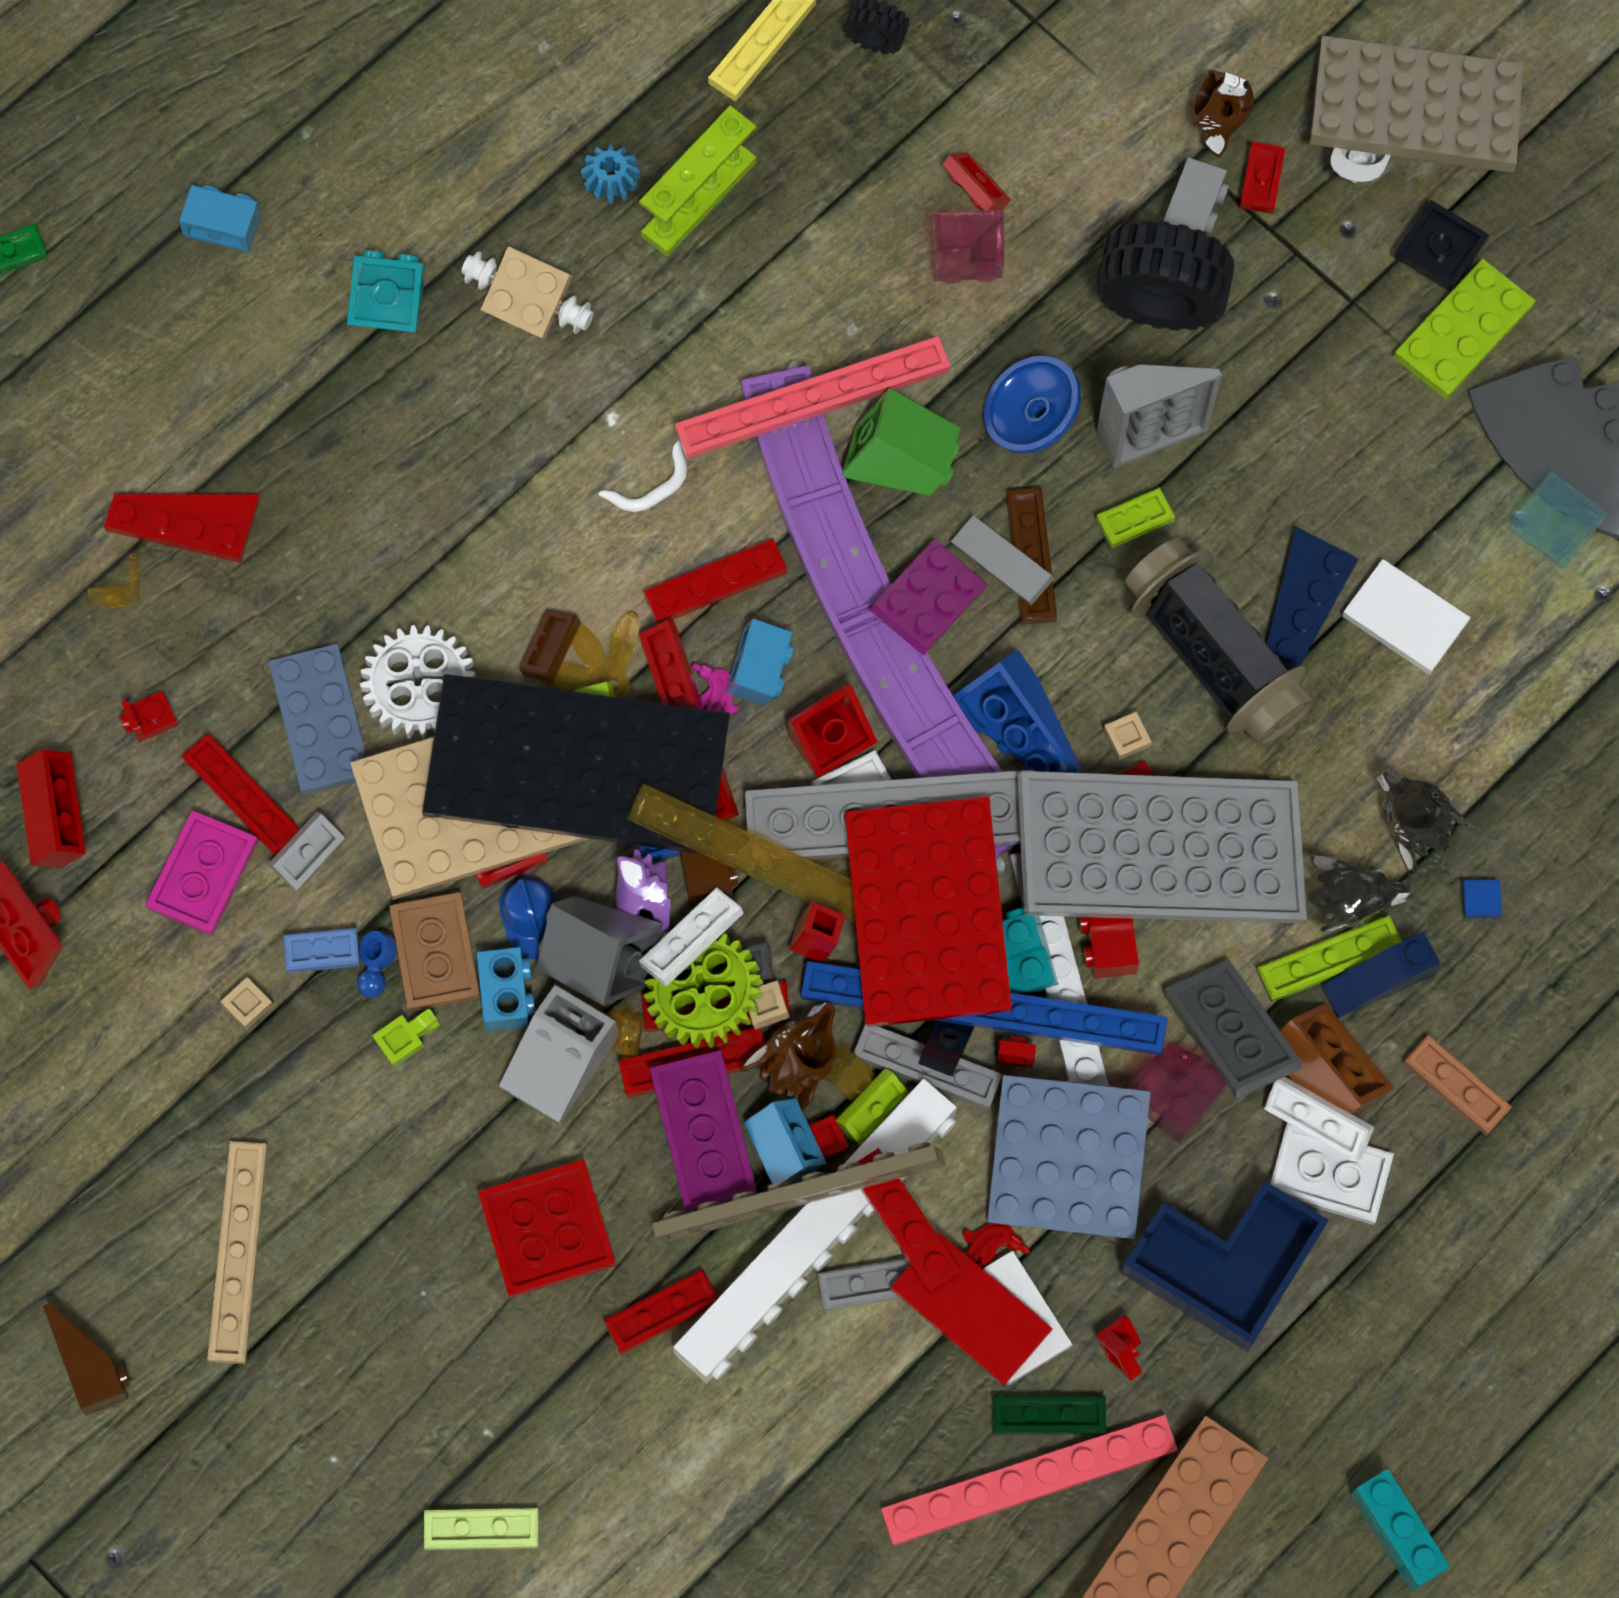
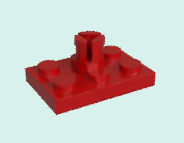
M0 862V949L27 988L31 990L42 984L62 949L57 934L49 928L58 924L60 912L56 903L53 900L50 901V898L41 899L37 903L30 901L21 888L16 875L9 871L4 862Z

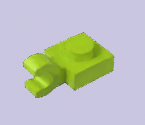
M429 1008L409 1023L401 1015L372 1036L393 1067H396L424 1047L419 1037L434 1031L440 1024Z

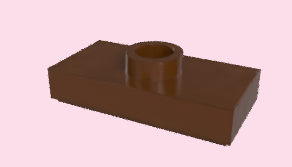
M546 610L519 668L523 676L554 682L581 624L576 615Z

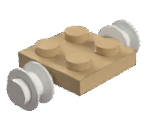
M508 246L498 271L496 259L491 258L488 262L482 260V253L480 251L474 256L469 255L463 264L461 273L465 275L464 282L466 284L474 279L478 281L479 290H483L491 284L481 307L482 311L540 338H546L556 314L558 315L559 326L563 328L568 323L573 325L574 334H578L581 329L586 331L593 319L594 312L590 311V302L580 306L577 304V297L575 295L565 300V302L562 301L573 275L513 247Z

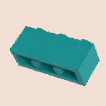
M1388 1469L1353 1491L1351 1494L1352 1499L1412 1593L1450 1568L1447 1560Z

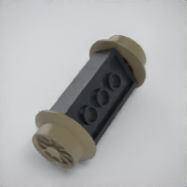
M1181 538L1169 540L1142 559L1127 576L1125 583L1137 597L1131 613L1135 618L1145 616L1149 618L1231 720L1226 729L1230 734L1246 731L1259 747L1269 744L1299 722L1314 705L1313 698L1302 686L1308 670L1305 666H1299L1288 671L1284 667L1281 658L1269 649L1261 639L1258 630L1246 621L1239 612L1237 605L1227 598L1218 587L1214 577L1205 571L1212 559V553L1209 550L1192 553Z

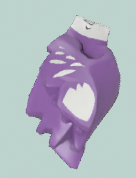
M635 849L632 858L623 855L616 857L618 877L615 907L618 910L641 916L639 914L641 910H649L653 916L651 920L663 924L660 941L670 932L671 898L667 897L668 871L664 862L661 861L653 864L652 854H647L642 858L641 852Z

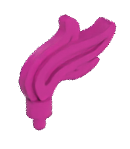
M697 663L692 664V669L699 672L698 677L708 681L709 684L708 691L700 698L703 708L718 712L723 710L725 713H730V715L736 714L739 707L733 705V695L725 693L730 674L722 669H713L706 664L703 667Z

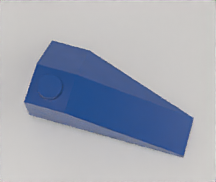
M1019 650L1000 661L953 695L974 730L979 734L984 732L998 744L997 748L1005 755L1010 753L1024 765V770L1083 773L1039 678Z

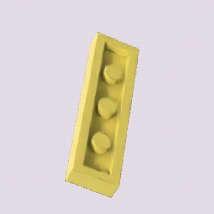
M772 0L708 77V84L736 102L814 8L816 0Z

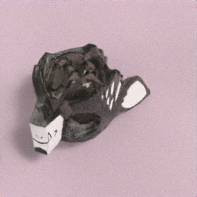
M1392 767L1382 772L1376 778L1386 792L1383 802L1384 819L1396 839L1398 850L1410 875L1415 874L1417 868L1415 853L1421 857L1428 856L1426 847L1444 852L1450 849L1446 835L1449 837L1454 829L1451 821L1463 827L1468 826L1465 817L1451 806L1450 799L1434 784L1410 780Z
M1310 855L1309 859L1314 867L1326 871L1317 876V880L1324 884L1315 893L1308 896L1309 902L1322 907L1321 910L1324 918L1331 920V922L1320 927L1321 932H1330L1342 928L1346 930L1355 929L1375 921L1386 908L1406 902L1410 894L1409 883H1392L1381 870L1374 866L1346 863L1335 858Z

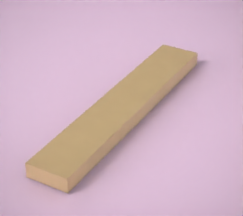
M230 1141L207 1359L209 1362L246 1364L268 1150L267 1143Z

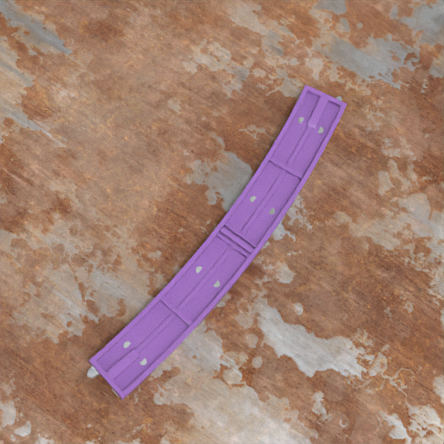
M792 361L789 363L788 370L741 380L744 400L812 378L809 365L799 367L796 362ZM822 414L756 436L757 445L785 525L823 613L865 694L917 778L1003 772L959 707L928 653L923 656L870 611L873 604L891 586V583L867 533L846 478L841 475L843 470L824 415ZM1015 845L995 846L998 875H1003L1005 872V863L1001 855Z

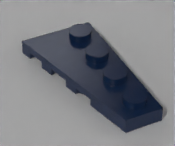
M1298 527L1294 531L1266 644L1273 653L1281 658L1284 667L1288 671L1301 666L1359 559Z

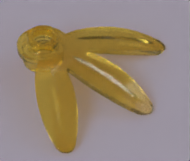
M627 611L618 622L612 636L609 657H606L601 644L592 632L583 624H580L571 645L578 657L589 669L562 663L554 682L534 679L550 686L572 690L615 680L619 683V687L614 690V696L626 699L630 692V681L624 671L633 656L639 633L637 613Z

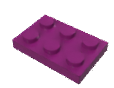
M934 539L880 596L870 611L924 656L977 599L988 584Z

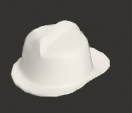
M1334 148L1330 164L1338 175L1351 180L1353 183L1372 181L1380 177L1384 172L1391 155Z

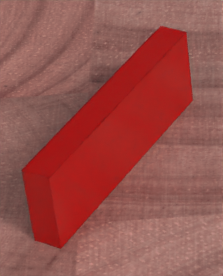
M702 1269L605 1319L604 1324L620 1355H623L706 1312L717 1301L718 1297Z

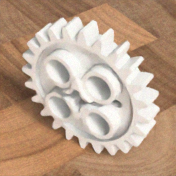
M412 625L410 635L405 636L403 631L398 628V639L393 640L388 635H385L386 646L384 648L376 644L373 645L377 657H365L366 664L370 668L361 669L362 678L368 681L360 683L362 692L368 693L363 697L365 706L373 705L369 710L371 717L374 718L381 715L379 722L382 728L392 723L394 735L402 728H405L408 739L412 737L414 730H419L422 739H425L427 729L432 728L435 733L440 703L429 700V697L434 692H441L444 674L476 678V673L468 671L474 665L472 658L464 659L467 655L466 647L462 646L455 649L457 646L455 636L444 641V630L440 629L435 636H432L430 626L427 625L423 634H418L415 625ZM434 658L444 661L436 669L426 666L427 662ZM397 662L408 664V667L402 672H394L390 669ZM416 678H422L421 686L414 685ZM390 682L394 683L391 687L387 686ZM401 695H407L411 698L410 702L403 706L393 703L395 698Z

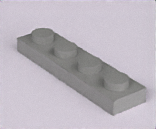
M865 1024L853 1053V1059L881 1070L886 1068L895 1075L918 1084L925 1079L941 1093L985 1110H990L1003 1074L961 1058L953 1077L918 1064L925 1044L878 1026L866 1027Z

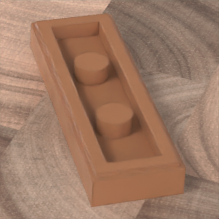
M1427 1035L1403 1062L1406 1067L1486 1136L1512 1108L1430 1035Z

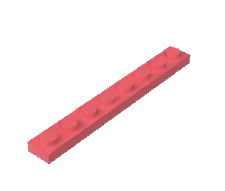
M939 336L675 423V430L686 459H690L882 395L889 388L897 390L948 373L951 366Z
M1166 1415L881 1508V1513L892 1546H896L1177 1453L1178 1449Z

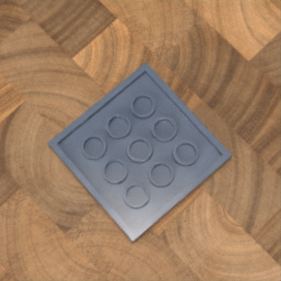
M1003 1075L988 1223L1135 1239L1151 1091Z

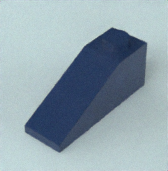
M1422 932L1387 948L1325 983L1321 988L1336 1017L1339 1019L1434 976L1441 963L1426 934Z

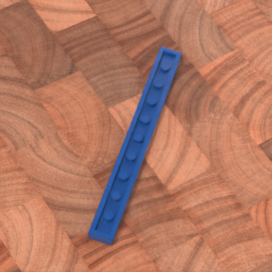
M807 961L801 999L864 1009L860 969ZM1010 993L1012 1012L936 1020L1162 1056L1168 1017Z

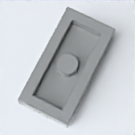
M316 812L268 865L291 889L298 890L345 837L321 813Z

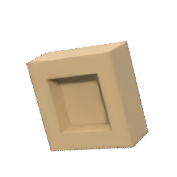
M1137 712L1104 725L1103 730L1118 760L1151 747L1152 741Z
M248 977L220 1001L221 1005L246 1030L273 1006L272 1001Z
M778 980L756 987L763 994V998L752 1000L759 1009L758 1012H749L755 1029L790 1018Z

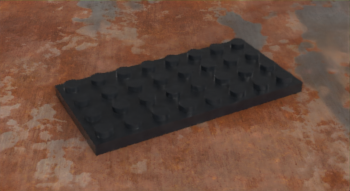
M444 674L422 814L423 816L710 855L730 713Z

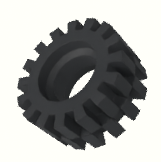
M855 0L845 22L844 31L848 38H853V43H861V48L863 49L869 47L875 53L881 50L882 54H888L889 52L894 54L897 50L900 51L910 26V20L908 17H905V12L902 10L897 11L898 7L894 4L888 6L887 1L882 0L880 3L877 0Z

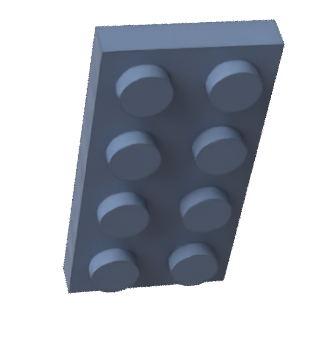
M338 643L269 660L302 796L355 783L350 762L366 758L367 756Z

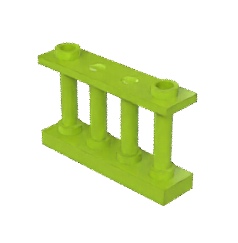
M729 106L639 201L641 206L655 216L641 231V237L668 257L757 163V157L742 146L743 142L756 130V125L732 106Z

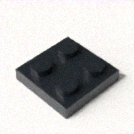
M1430 200L1396 249L1394 258L1452 292L1488 241L1490 234Z

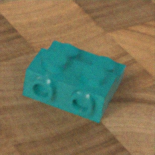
M364 250L363 256L354 255L347 325L417 333L421 299H423L426 264L418 263L419 256L398 254V260L384 259V252Z
M1024 908L1008 912L1006 914L1007 920L1003 921L1010 993L1029 995L1059 985L1040 916L1024 915Z

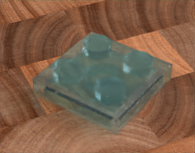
M1550 471L1508 525V529L1565 570L1607 516L1608 512Z

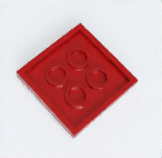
M584 1159L477 1191L509 1299L616 1266Z

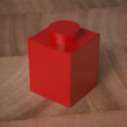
M812 901L797 921L789 950L823 963L837 946L846 915Z

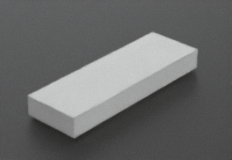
M716 887L639 960L641 967L665 987L668 986L744 914L741 906Z
M1286 1077L1274 1081L1264 1108L1356 1162L1363 1158L1374 1129L1372 1125Z

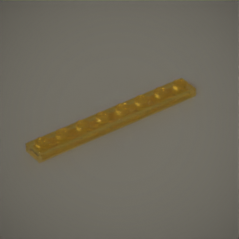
M645 784L640 786L627 817L628 820L810 904L813 901L846 915L845 920L856 924L851 879Z

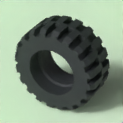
M1141 221L1140 224L1132 222L1124 227H1118L1106 238L1096 281V289L1102 303H1105L1109 310L1116 311L1118 316L1124 319L1129 318L1134 323L1151 325L1152 328L1157 329L1170 328V330L1180 331L1181 329L1196 330L1199 326L1203 328L1210 326L1224 315L1227 309L1235 264L1229 249L1225 245H1221L1220 240L1214 236H1207L1204 231L1199 229L1193 230L1189 226L1182 224H1169V222L1159 221V223Z

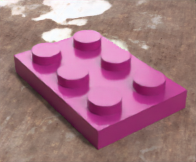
M192 810L145 904L147 910L213 936L259 842L258 838Z

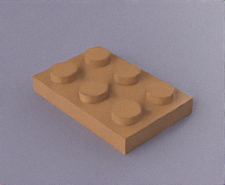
M461 892L389 905L408 1011L413 1012L481 999Z

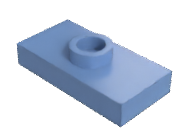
M356 928L284 935L287 973L360 966Z

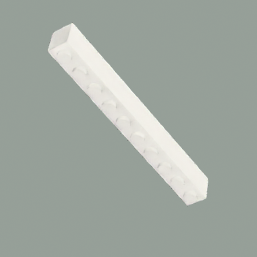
M923 1079L844 1164L857 1162L877 1148L882 1153L893 1152L896 1156L909 1152L908 1147L914 1144L931 1143L937 1135L941 1138L945 1137L956 1124L953 1118L956 1115L957 1107ZM902 1177L899 1179L901 1180V1182H903L906 1177ZM861 1190L806 1204L673 1347L674 1355L706 1384L713 1377L719 1380L732 1366L729 1359L738 1350L744 1353L758 1337L755 1331L763 1323L769 1326L783 1310L780 1304L789 1295L794 1299L808 1283L805 1280L806 1276L814 1268L819 1272L833 1256L830 1253L832 1248L838 1242L844 1245L849 1241L858 1229L855 1226L858 1220L863 1215L869 1218L875 1213Z

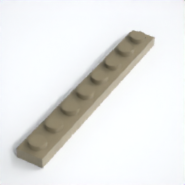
M928 1142L918 1143L908 1147L909 1152L895 1156L893 1152L882 1153L874 1156L873 1162L859 1165V1162L846 1163L837 1167L838 1172L824 1175V1172H815L803 1176L802 1182L789 1185V1182L771 1184L767 1187V1192L756 1195L752 1191L738 1193L732 1196L733 1201L723 1204H720L719 1201L706 1202L697 1206L698 1211L687 1214L684 1211L670 1212L663 1215L662 1221L652 1223L655 1238L668 1243L946 1166L943 1151L934 1145L930 1146Z

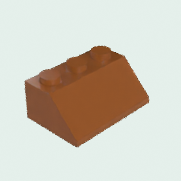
M1326 1003L1291 1019L1280 1030L1301 1060V1069L1289 1074L1290 1079L1356 1117L1394 1089L1392 1084Z

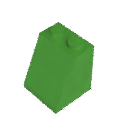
M889 388L854 427L841 475L848 479L930 496L940 485L946 486L953 475L954 468L951 467V463L960 448V444L957 443L960 427Z

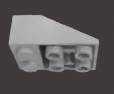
M554 985L534 1014L499 1084V1088L560 1124L621 1034L615 1020Z

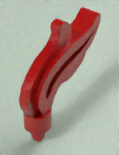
M990 1223L976 1232L971 1233L967 1229L963 1232L964 1241L971 1245L966 1255L982 1269L993 1261L999 1247L1007 1246L1014 1252L1019 1250L1024 1254L1030 1252V1249L1023 1244L1024 1240L1015 1235L1012 1228L1006 1224Z

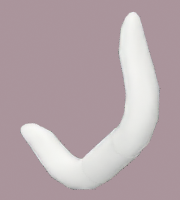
M680 441L675 442L673 445L672 458L675 470L668 481L638 499H628L615 491L609 490L600 491L598 495L610 501L618 508L630 512L644 511L663 501L678 490L686 479L687 464Z

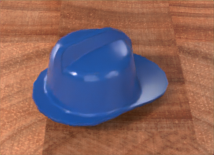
M534 877L519 878L509 883L502 891L499 899V909L512 948L520 947L522 957L537 960L539 958L538 948L543 940L547 924L546 915L551 904L556 903L557 899L550 885Z

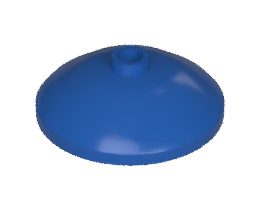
M1033 356L1013 364L994 382L986 398L984 422L988 434L1000 447L1012 453H1034L1051 446L1069 430L1078 414L1081 403L1079 380L1067 364L1051 356Z

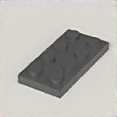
M1229 959L1165 988L1166 999L1236 1099L1301 1069L1300 1058Z

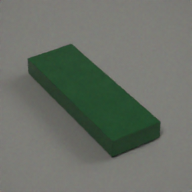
M993 1396V1435L1106 1434V1396Z

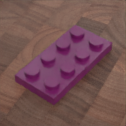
M721 1050L649 1068L685 1212L697 1210L698 1205L706 1202L719 1201V1203L732 1201V1196L738 1193L752 1191L754 1195L757 1194Z

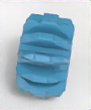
M611 143L608 145L607 151H603L596 146L594 150L595 156L586 155V167H583L581 170L582 178L586 180L584 182L587 192L594 191V198L597 201L603 196H607L608 202L612 204L614 196L617 195L625 201L627 191L635 192L637 188L636 180L640 178V169L636 167V157L634 155L627 156V149L624 146L618 151H614V146ZM614 172V175H607V173Z

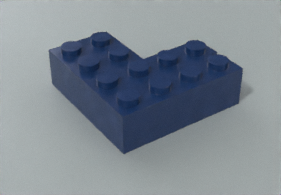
M1264 1181L1227 1242L1175 1209L1162 1203L1145 1230L1144 1236L1140 1238L1126 1260L1121 1274L1241 1349L1249 1352L1329 1220L1267 1181Z

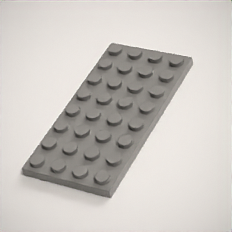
M1021 771L1018 774L1024 915L1303 923L1307 920L1297 781Z

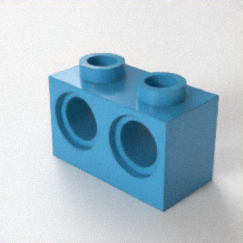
M520 947L477 952L483 1020L486 1032L528 1027V1015L535 1014L533 993L526 994L525 980H532L529 958L522 959ZM503 965H509L515 969L514 973L508 978L498 977L495 974L496 970ZM506 1000H513L518 1003L517 1009L512 1013L501 1012L499 1006Z

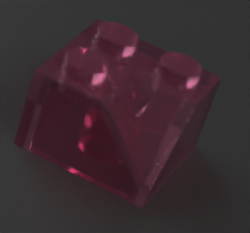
M1003 211L934 214L931 242L934 281H942L946 284H955L962 280L975 279L979 282H992L1003 277Z
M1170 1043L1163 1049L1162 1056L1156 1055L1150 1060L1127 1088L1151 1091L1148 1119L1181 1145L1226 1092L1228 1086L1214 1066L1203 1057Z

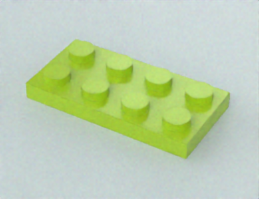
M1482 259L1397 349L1393 358L1447 401L1534 307L1536 300Z

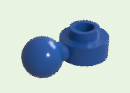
M371 931L363 937L359 946V955L361 961L367 966V970L359 975L357 989L366 998H376L384 992L386 981L381 973V969L388 967L396 955V943L390 934Z

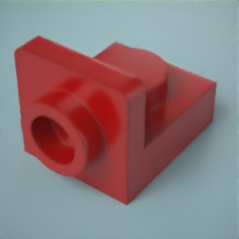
M163 691L131 705L127 699L121 701L125 713L120 714L119 718L127 735L134 732L139 743L178 726Z
M1123 1315L1097 1333L1096 1337L1108 1361L1127 1379L1132 1381L1142 1373L1136 1361V1358L1139 1357L1136 1347L1141 1344V1340L1131 1320L1126 1315Z

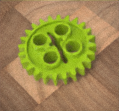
M725 933L718 941L716 939L684 969L692 970L691 975L686 980L678 981L676 977L666 987L656 978L645 980L646 986L652 991L645 994L644 998L648 1003L653 1004L647 1010L652 1017H657L654 1022L659 1029L666 1027L664 1032L668 1038L671 1039L677 1034V1040L681 1045H684L689 1037H691V1043L695 1048H698L701 1040L705 1039L711 1048L714 1046L715 1037L718 1036L724 1043H727V1032L730 1030L739 1036L741 1033L737 1025L740 1022L751 1025V1021L746 1014L747 1012L759 1011L757 1005L752 1000L763 998L761 991L755 988L763 984V980L760 975L755 974L760 968L756 961L750 962L753 958L751 952L748 949L742 951L743 946L739 940L734 941L730 945V939ZM721 963L727 964V968L723 973L718 975L712 974L714 967ZM735 982L734 986L728 987L731 983ZM704 985H709L705 987V993L699 994L703 991ZM679 991L675 996H672L674 992ZM725 997L731 998V1002L726 1008H716L719 1000ZM695 1004V1008L690 1014H680L685 1005Z

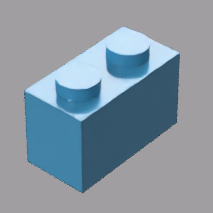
M191 185L179 223L185 237L249 252L261 214L258 202L248 195L236 194L234 196L222 193L219 189L212 186L198 187Z
M752 619L743 629L725 693L766 706L774 697L778 698L785 682V678L780 676L783 665L787 666L794 650V645L789 644L793 632Z
M796 1098L772 1102L744 1122L751 1142L755 1146L772 1184L778 1182H789V1185L802 1181L803 1176L814 1173L827 1164Z

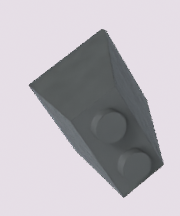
M575 896L551 904L546 915L547 924L544 937L538 948L539 958L536 969L603 1006L647 989L645 980L650 979L651 974L641 967L639 960L659 942L663 924Z

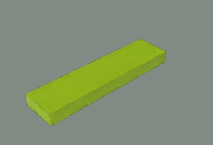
M1387 915L1262 965L1256 971L1270 1002L1273 1003L1340 976L1402 941L1390 915Z

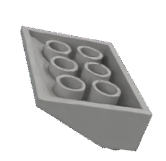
M1139 364L1131 368L1123 366L1112 371L1109 377H1106L1096 434L1113 469L1208 431L1222 377L1220 370Z

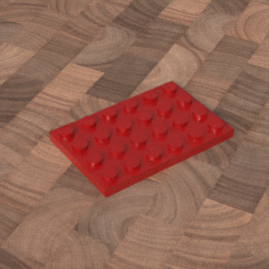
M990 797L845 812L866 1027L1012 1012Z

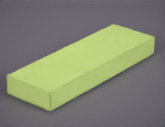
M538 1508L424 1510L425 1550L539 1548Z

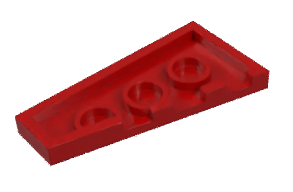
M114 494L104 528L107 532L241 563L261 499L259 494Z

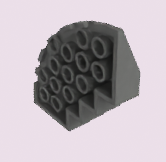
M1574 357L1542 363L1468 391L1475 416L1483 432L1486 431L1489 439L1495 446V452L1499 458L1506 461L1514 470V476L1533 494L1535 492L1539 494L1543 499L1554 505L1556 511L1571 520L1577 519L1598 529L1599 533L1619 539L1618 383L1584 389L1577 361Z

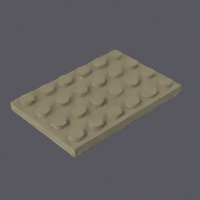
M1322 36L1319 49L1310 144L1514 173L1517 165L1524 64Z

